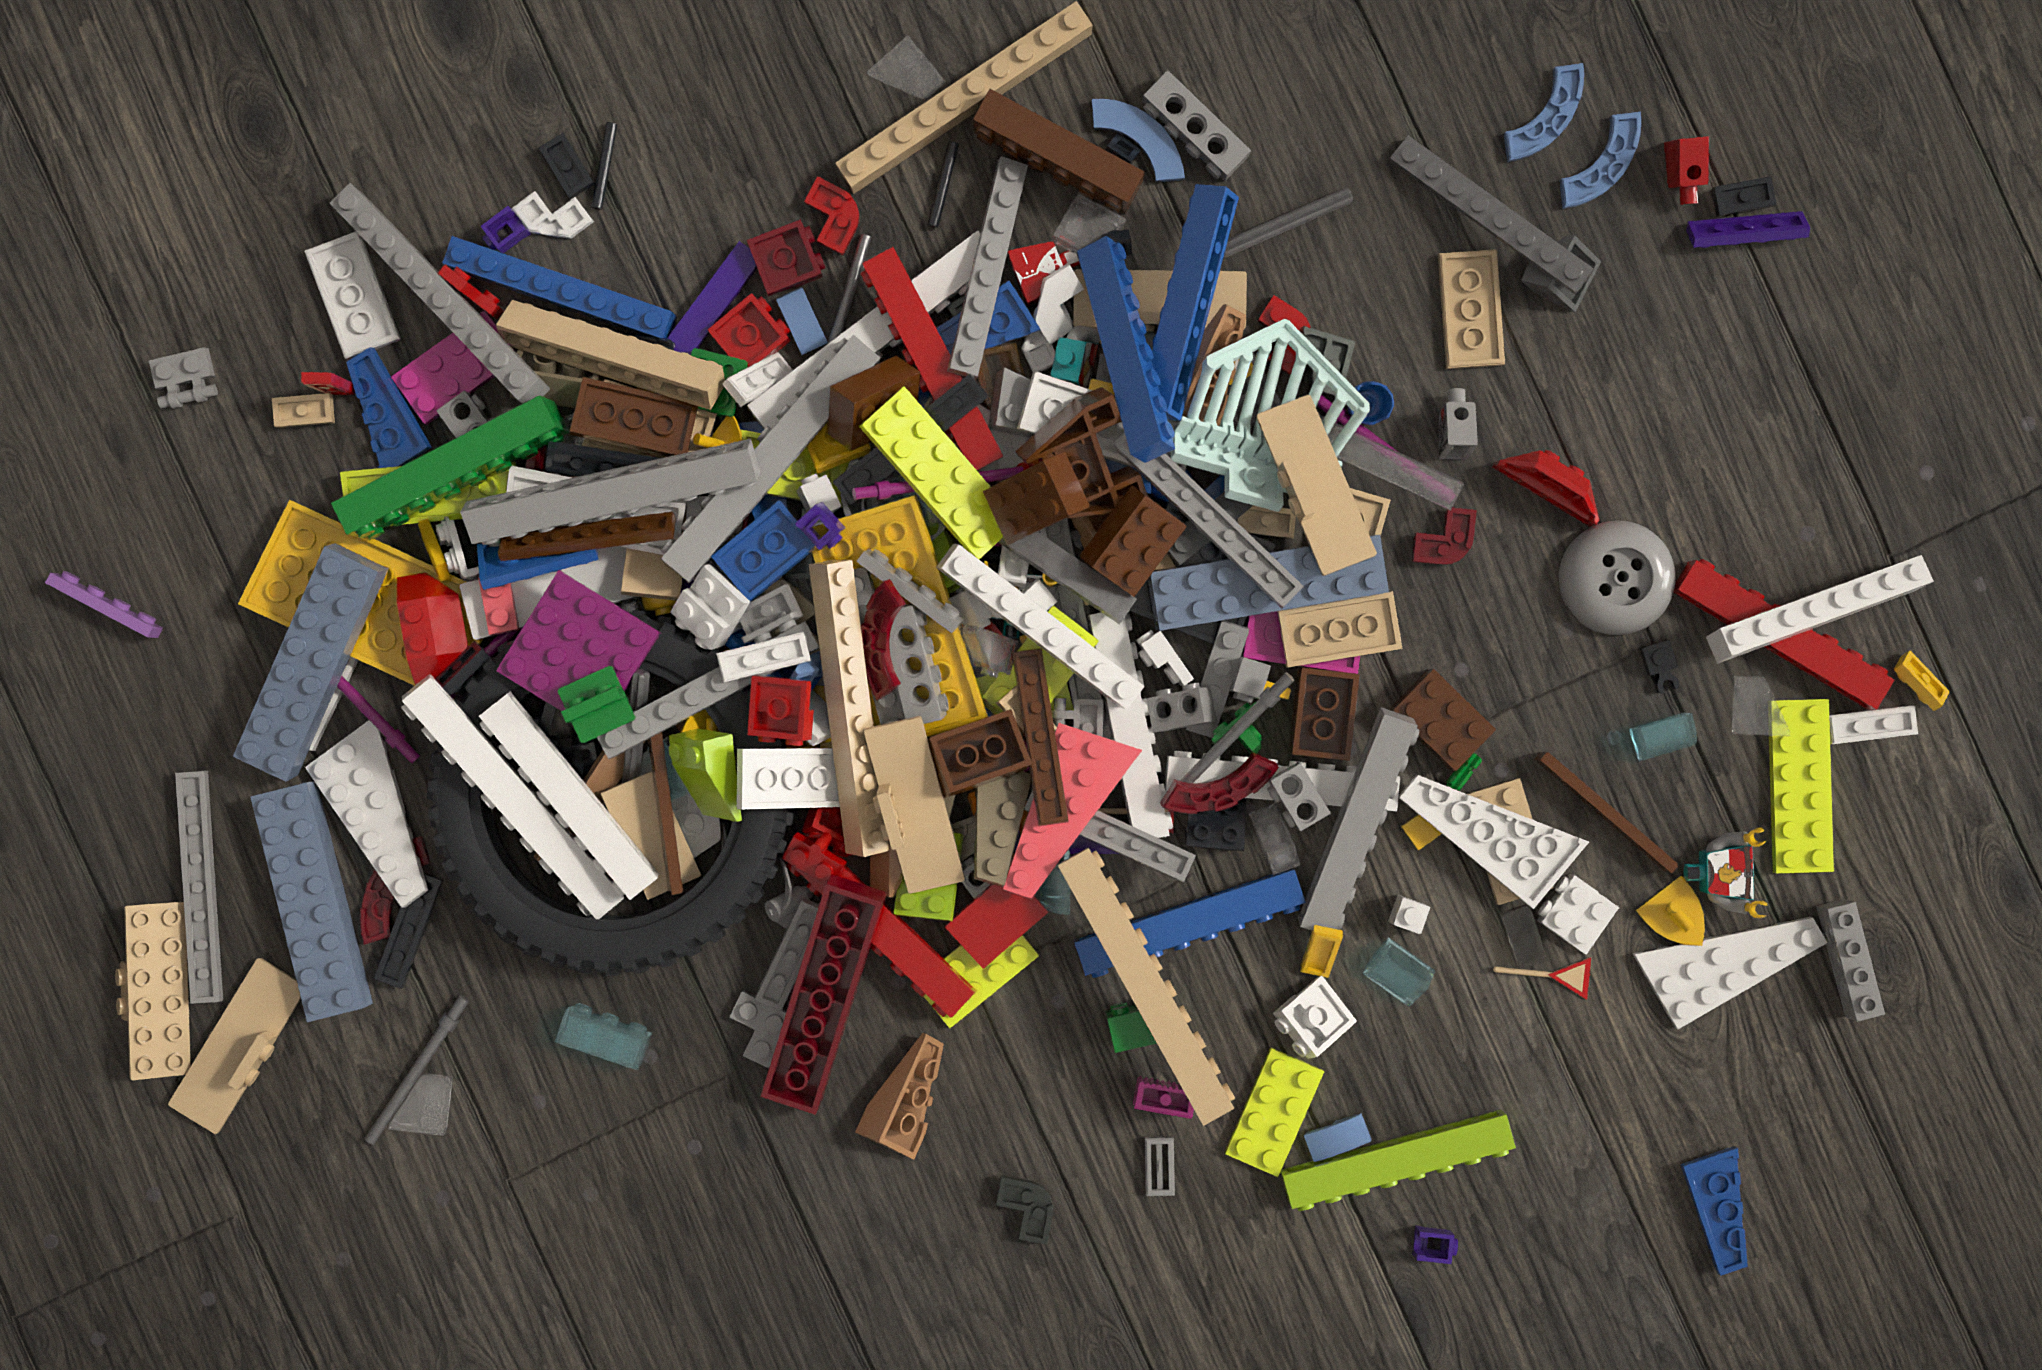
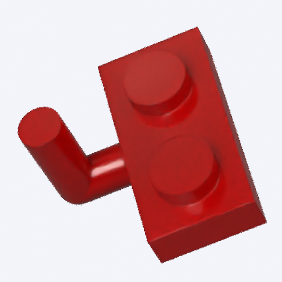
M797 832L782 857L783 860L825 885L832 874L840 876L847 863L844 859L827 850L832 840V836L828 832L822 833L815 842Z

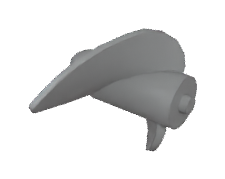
M779 855L785 881V892L765 903V910L772 921L787 929L801 897L810 900L814 893L807 886H794L782 856Z

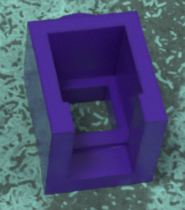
M509 206L481 225V228L486 233L482 237L490 249H498L503 254L522 239L531 235ZM508 225L513 233L504 240H501L497 233Z
M823 502L815 504L795 523L819 550L826 546L829 550L842 540L843 537L840 533L846 529ZM819 520L829 529L823 537L812 527Z
M1415 1225L1412 1254L1417 1261L1452 1264V1256L1457 1255L1458 1240L1454 1238L1455 1235L1451 1230ZM1428 1237L1441 1238L1440 1250L1427 1248Z

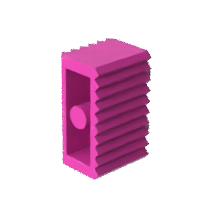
M1142 1076L1137 1078L1133 1100L1135 1109L1192 1119L1194 1109L1180 1084L1177 1085L1175 1082L1171 1084L1170 1081L1165 1082L1164 1080L1160 1082L1159 1079L1154 1081L1153 1078L1148 1079L1147 1076L1144 1079Z

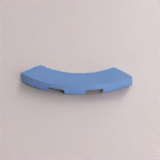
M1583 63L1554 67L1552 91L1542 112L1527 125L1504 133L1507 162L1517 161L1541 151L1552 143L1568 126L1582 96L1584 85Z
M1092 99L1094 130L1116 132L1135 141L1143 149L1151 163L1155 182L1185 179L1183 164L1176 145L1166 130L1154 118L1139 108L1124 102L1109 99Z
M1641 112L1616 114L1610 117L1608 141L1598 160L1585 171L1571 177L1562 178L1559 181L1563 209L1576 207L1597 198L1620 179L1629 167L1635 150L1638 147L1641 133Z

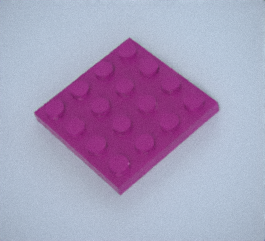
M558 570L496 671L560 711L566 709L558 694V689L608 666L614 668L625 692L632 680L633 673L639 669L661 632L571 576Z

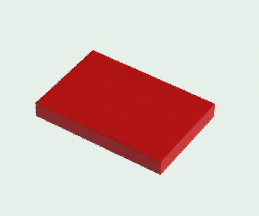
M990 884L953 917V921H948L945 924V928L984 969L1048 913V909L1035 895L1032 899L1003 890L1004 886L1000 887Z

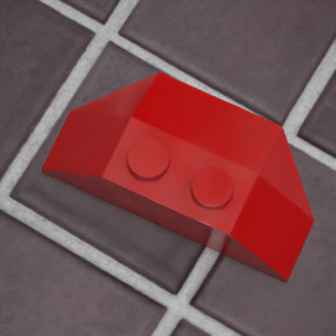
M1539 450L1499 460L1492 466L1495 470L1588 527L1595 526L1599 522L1590 480L1583 477L1585 473L1578 467L1573 465L1567 467L1559 462L1560 457L1549 450L1544 452Z
M426 572L397 577V608L407 662L416 685L429 674L436 679L468 647V641L458 593Z

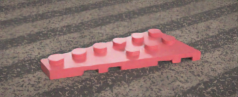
M1058 723L1055 737L1069 822L1038 827L1033 798L1003 890L1029 899L1033 898L1117 783L1140 755L1141 749Z

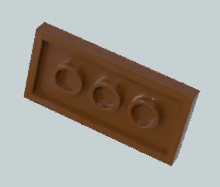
M583 377L570 428V435L666 457L688 453L698 406L661 394Z

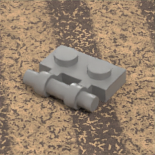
M199 348L149 360L155 389L162 390L167 388L168 390L166 396L157 398L160 408L171 406L174 409L182 407L183 403L196 400L199 403L207 401L208 397L218 395L216 385L206 386L204 379L215 377L208 348ZM193 383V389L180 392L179 385Z
M1054 698V710L1051 711L1056 727L1058 723L1065 725V719H1074V728L1103 737L1104 700L1074 699V710H1066V698Z

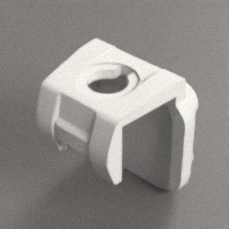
M448 516L444 517L441 524L436 525V533L440 546L445 544L447 547L451 546L449 552L444 553L449 573L459 574L460 579L466 582L478 579L479 567L467 569L454 520H449ZM498 542L489 544V547L499 546Z

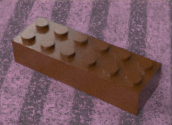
M989 89L973 119L974 133L977 134L976 138L988 146H992L994 143L1003 148L1002 153L1012 159L1022 158L1028 162L1029 168L1038 173L1048 172L1053 175L1052 179L1062 186L1068 187L1070 184L1079 189L1078 193L1088 200L1093 201L1096 198L1104 203L1103 207L1112 213L1119 214V212L1126 214L1142 185L1145 173L1143 170L992 89Z

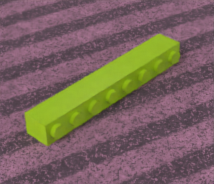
M1497 1110L1347 1151L1317 1162L1311 1161L1281 1169L1280 1173L1291 1208L1304 1211L1313 1208L1314 1203L1324 1200L1325 1203H1334L1340 1201L1342 1196L1353 1193L1354 1196L1363 1195L1370 1192L1369 1188L1379 1185L1381 1188L1392 1187L1398 1184V1180L1405 1178L1418 1180L1426 1176L1425 1173L1434 1170L1437 1173L1447 1172L1453 1169V1165L1463 1162L1464 1165H1473L1481 1162V1158L1492 1155L1493 1158L1502 1157L1509 1154L1508 1150L1515 1149L1516 1147L1507 1114L1502 1110Z

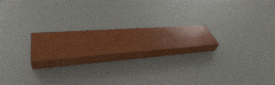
M664 512L581 523L575 526H558L543 533H540L538 530L530 531L525 536L511 539L510 536L501 538L498 556L500 561H509L674 539L676 518L674 512Z
M1042 648L1013 652L1012 658L1026 749L1032 762L1029 768L1038 827L1068 823Z
M661 732L648 739L667 887L668 892L674 895L682 893L683 886Z
M1540 752L1535 757V761L1663 871L1673 873L1678 867L1676 861L1549 752Z

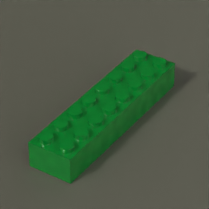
M539 395L332 502L331 505L346 535L371 540L384 534L383 529L392 524L396 527L410 520L409 515L417 511L424 513L433 509L436 506L435 502L440 499H452L461 494L460 489L468 485L474 487L482 484L487 480V475L495 471L499 474L509 470L513 466L512 462L520 458L527 460L536 456L539 453L537 449L548 445L549 441L563 442V436L570 433L556 403Z

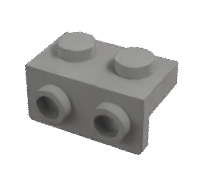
M785 584L749 603L740 619L746 636L742 637L744 643L754 642L756 644L772 638L770 633L779 629L780 632H784L797 625L795 620L803 617V613L789 584Z

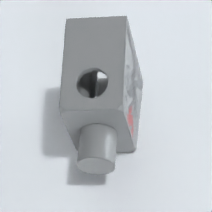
M1454 388L1448 390V402H1445L1439 412V459L1467 460L1478 445L1476 406L1474 402H1466L1465 389Z

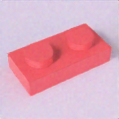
M478 578L489 635L493 636L520 630L511 583L483 590L480 578Z

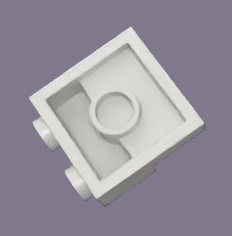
M708 564L701 568L692 586L681 592L671 613L676 617L675 623L678 627L690 630L696 636L695 642L698 646L712 650L726 644L750 601L711 564Z
M1150 630L1136 640L1141 649L1138 655L1147 667L1152 665L1156 669L1166 664L1165 674L1173 684L1179 683L1180 686H1185L1194 679L1161 631L1154 634Z
M1569 874L1567 877L1563 876L1555 886V891L1557 892L1551 901L1546 900L1538 911L1540 916L1537 921L1582 953L1587 954L1619 907L1577 876Z
M1323 976L1316 977L1302 991L1290 997L1273 1012L1277 1018L1275 1025L1278 1030L1283 1034L1288 1033L1294 1041L1292 1044L1294 1051L1301 1057L1306 1056L1307 1059L1318 1057L1357 1022Z

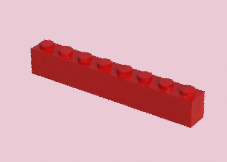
M894 247L863 262L862 267L864 271L860 275L868 289L873 286L878 296L874 301L881 315L888 314L892 323L887 326L895 341L901 339L906 348L901 351L906 362L911 366L914 365L920 371L919 387L923 393L929 392L933 400L929 403L930 405L963 378L960 375L947 371L951 355ZM978 406L944 432L953 443H956L960 452L977 471L1003 458V454Z
M1704 559L1688 561L1675 583V594L1726 625H1731L1780 607L1778 604H1773L1772 606L1763 601L1765 596L1756 590L1749 589L1747 591L1740 587V581L1728 574L1722 576L1714 571L1715 566ZM1813 629L1764 646L1767 650L1867 710L1878 709L1895 681L1887 676L1888 671L1875 663L1869 665L1862 660L1863 655L1850 648L1844 650L1837 645L1839 643L1837 639L1825 633L1821 636L1813 631Z
M786 864L788 870L796 877H799L801 874L809 882L806 886L817 897L821 894L823 895L825 884L792 864ZM845 865L839 877L866 885ZM884 902L870 948L880 957L886 955L892 961L890 967L899 976L903 977L906 975L913 981L911 987L920 996L924 997L927 995L934 1001L931 1006L942 1017L948 1015L952 1018L977 990L900 916L894 915V911Z

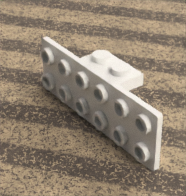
M615 546L597 549L599 560L561 570L613 603L638 597L621 595L626 548ZM550 572L511 583L520 628H523L557 572ZM479 579L460 584L473 639L479 640L490 637Z

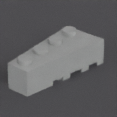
M1005 367L996 372L988 426L990 430L1026 437L1034 435L1017 429L1030 379Z

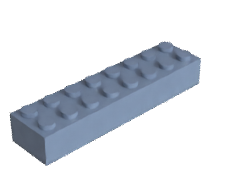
M1370 535L1377 552L1375 557L1326 576H1322L1309 545L1269 552L1304 586L1282 609L1230 559L1153 571L1147 580L1155 630L1161 631L1388 593L1389 588L1381 536Z
M336 543L324 546L233 757L285 782L298 776L388 568Z
M315 781L306 782L251 796L307 1022L362 1009L373 1004L317 784Z

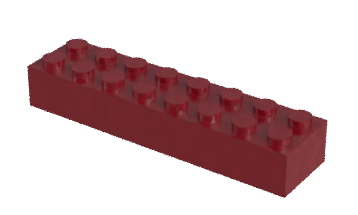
M833 874L830 876L824 888L761 1097L816 1115L823 1100L887 892Z

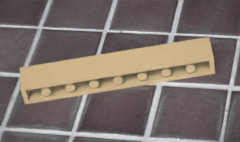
M512 300L496 324L498 334L510 347L705 409H712L724 388L722 385L725 381L723 366L714 361L699 359L685 352L680 353L667 349L660 344L648 343L634 336L613 332L605 327L600 328L580 319L575 320L554 311L549 312L534 307L529 303Z

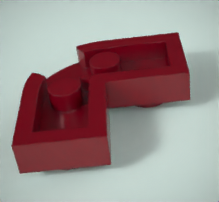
M1447 507L1443 535L1414 534L1412 562L1449 565L1462 559L1473 545L1477 510Z

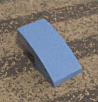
M802 287L776 298L802 355L828 343Z
M820 651L810 655V662L799 664L790 679L807 680L812 683L815 677L822 676Z
M1362 1113L1336 1120L1332 1125L1311 1130L1304 1134L1314 1162L1347 1152L1372 1140Z

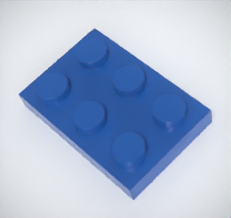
M780 500L711 556L750 602L817 548L804 532L795 525L797 520Z

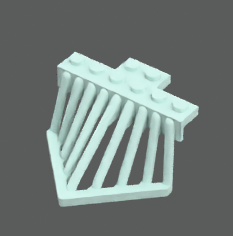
M1287 319L1268 326L1205 358L1187 417L1182 416L1181 421H1178L1174 428L1175 436L1173 437L1175 449L1170 451V458L1174 462L1224 475L1225 498L1279 512L1283 507V492L1287 493L1286 488H1282L1277 476L1278 469L1257 419L1252 436L1250 434V421L1267 358L1272 350V343L1276 341L1258 414L1271 409L1287 344L1296 352V361L1281 405L1295 400L1305 367L1308 364L1316 372V379L1309 392L1315 407L1326 384L1336 393L1335 400L1322 421L1327 436L1345 404L1354 412L1332 443L1336 457L1370 411L1369 402ZM1258 350L1237 429L1234 431L1233 419L1250 363L1253 360L1252 352ZM1239 359L1220 426H1217L1216 418L1231 373L1235 367L1234 361ZM1221 368L1204 421L1201 422L1198 417L1215 370Z

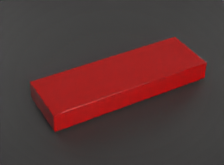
M301 372V383L322 393L333 395L355 394L352 382L333 373Z

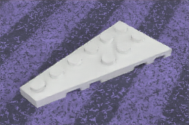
M367 721L305 768L399 905L405 908L426 893L428 887L420 859L415 852L411 828L408 827L406 821V811L394 770L391 769L386 742L383 741L381 732L370 721Z
M1416 775L1398 796V798L1533 909L1589 843V841L1419 775Z
M1806 917L1767 927L1752 928L1738 933L1704 938L1702 946L1679 944L1632 954L1674 1027L1680 1029L1825 945L1827 941L1812 917Z

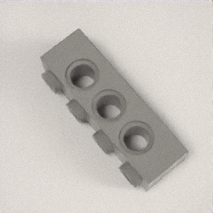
M1168 70L1144 94L1142 103L1146 113L1154 119L1158 117L1165 124L1164 129L1174 139L1179 137L1186 144L1185 149L1193 158L1197 159L1200 157L1207 164L1206 170L1214 178L1218 179L1220 177L1226 181L1249 157L1251 150ZM1177 103L1181 107V112L1171 114L1167 111L1166 105ZM1192 122L1198 123L1202 128V132L1192 134L1188 131L1187 125ZM1212 142L1219 143L1223 151L1220 154H1213L1208 150L1207 145Z
M909 603L901 608L892 624L889 640L890 656L895 673L901 682L897 688L905 719L921 716L923 723L926 724L942 720L947 715L946 711L949 710V704L946 694H941L939 682L942 681L939 666L933 663L931 655L934 654L933 641L930 636H926L924 625H927L926 614L912 603ZM903 628L913 631L915 636L913 642H907L903 639ZM910 657H916L921 661V670L917 671L911 668L909 664ZM922 685L928 689V699L918 696L917 686Z
M1842 899L1816 906L1823 935L1827 941L1826 946L1845 1017L1859 1022L1885 1015L1856 902Z

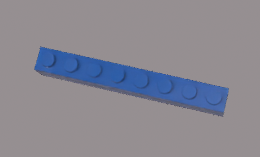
M1195 185L1194 193L1189 201L1187 219L1182 227L1179 250L1175 254L1173 273L1168 281L1167 296L1164 306L1160 311L1157 334L1153 338L1152 352L1154 358L1151 361L1154 370L1160 378L1159 390L1161 396L1166 401L1168 407L1166 416L1169 420L1181 421L1239 200V197L1226 186Z
M454 236L451 237L443 260V264L452 270L457 266L471 277L637 334L654 336L659 339L668 338L677 317L670 310Z
M1105 236L1078 250L1077 253L1130 455L1146 463L1175 449L1173 442L1175 433L1172 425L1167 420L1166 411L1168 407L1165 399L1160 394V378L1154 370L1151 361L1154 356L1146 342V326L1140 319L1138 312L1140 304L1131 287L1133 278L1130 271L1126 268L1124 261L1126 259V252L1120 243H1116Z
M1288 868L1132 920L1130 923L1134 930L1140 928L1148 943L1144 945V948L1148 955L1155 954L1156 957L1163 955L1162 950L1171 947L1174 948V951L1191 946L1190 941L1201 938L1202 942L1218 937L1217 932L1228 929L1229 932H1235L1245 928L1244 923L1256 920V923H1262L1272 919L1273 913L1282 910L1284 914L1300 910L1299 905L1306 902L1295 869ZM1096 933L1074 940L1085 976L1091 974L1092 978L1100 977L1109 973L1108 968L1114 967Z

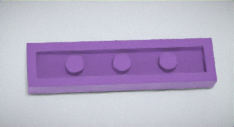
M63 571L62 574H49L45 582L46 584L146 637H159L163 627L155 624L156 619L144 612H139V614L129 610L131 605L117 598H114L112 601L104 597L105 591L90 584L88 587H85L78 583L79 577L69 572Z

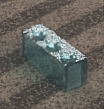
M576 1004L575 1007L570 1006L565 1010L555 1043L638 1070L642 1066L653 1033L646 1031L647 1027L642 1024L630 1022V1025L619 1022L620 1018L615 1015L603 1013L601 1016L592 1013V1008L589 1006Z

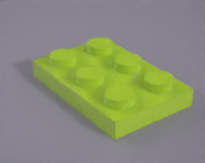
M953 833L959 857L961 858L963 835ZM903 878L896 893L894 915L953 921L957 883L910 894L907 891Z

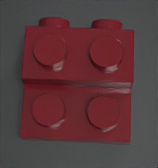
M801 219L747 240L768 296L823 278L821 270L826 269L820 252L814 254L811 243L816 241L810 226L804 227Z

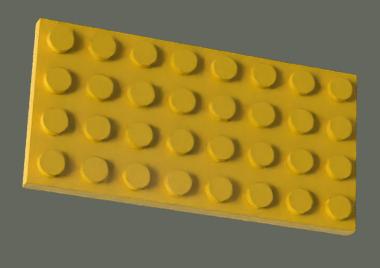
M917 494L839 518L838 520L846 527L840 533L843 537L842 540L830 550L826 546L821 550L816 548L812 551L815 563L829 560H852L853 569L863 567L856 561L864 551L868 549L872 551L874 549L879 550L888 557L890 565L896 569L901 567L912 575L913 578L911 580L920 587L925 585L936 594L935 598L942 604L949 603L952 605L942 572L936 568L939 563ZM824 524L813 526L821 537L829 531ZM871 573L876 590L883 581ZM901 596L906 604L911 603L903 596ZM926 614L927 625H924L926 636H930L933 641L934 654H931L933 663L939 666L942 681L939 682L941 694H946L949 704V710L946 711L947 715L942 720L924 724L926 735L929 737L987 718L988 716L960 628L958 627L951 633ZM903 628V639L907 642H913L915 639L913 631ZM910 657L909 664L911 668L917 671L921 670V661L916 657ZM868 684L871 713L874 727L881 725V723L879 720L873 695ZM922 685L917 686L918 696L928 699V689Z
M289 500L238 604L289 627L324 546L336 543L388 568L350 656L415 686L407 662L397 608V577L426 572L438 580L434 567L376 539L368 540V538L346 535L341 523ZM449 574L451 579L441 583L459 594L469 646L475 639H473L460 590V584L466 583V581ZM479 639V640H475V641H476L479 645H481L483 639Z

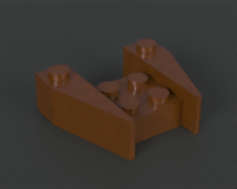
M1103 387L1075 398L1015 451L1017 456L1027 464L1037 459L1041 462L1066 452L1090 505L1089 508L1068 518L1111 513L1131 485L1148 497L1141 474L1132 467L1126 466L1113 473H1109L1096 433L1120 423L1122 420L1113 394Z

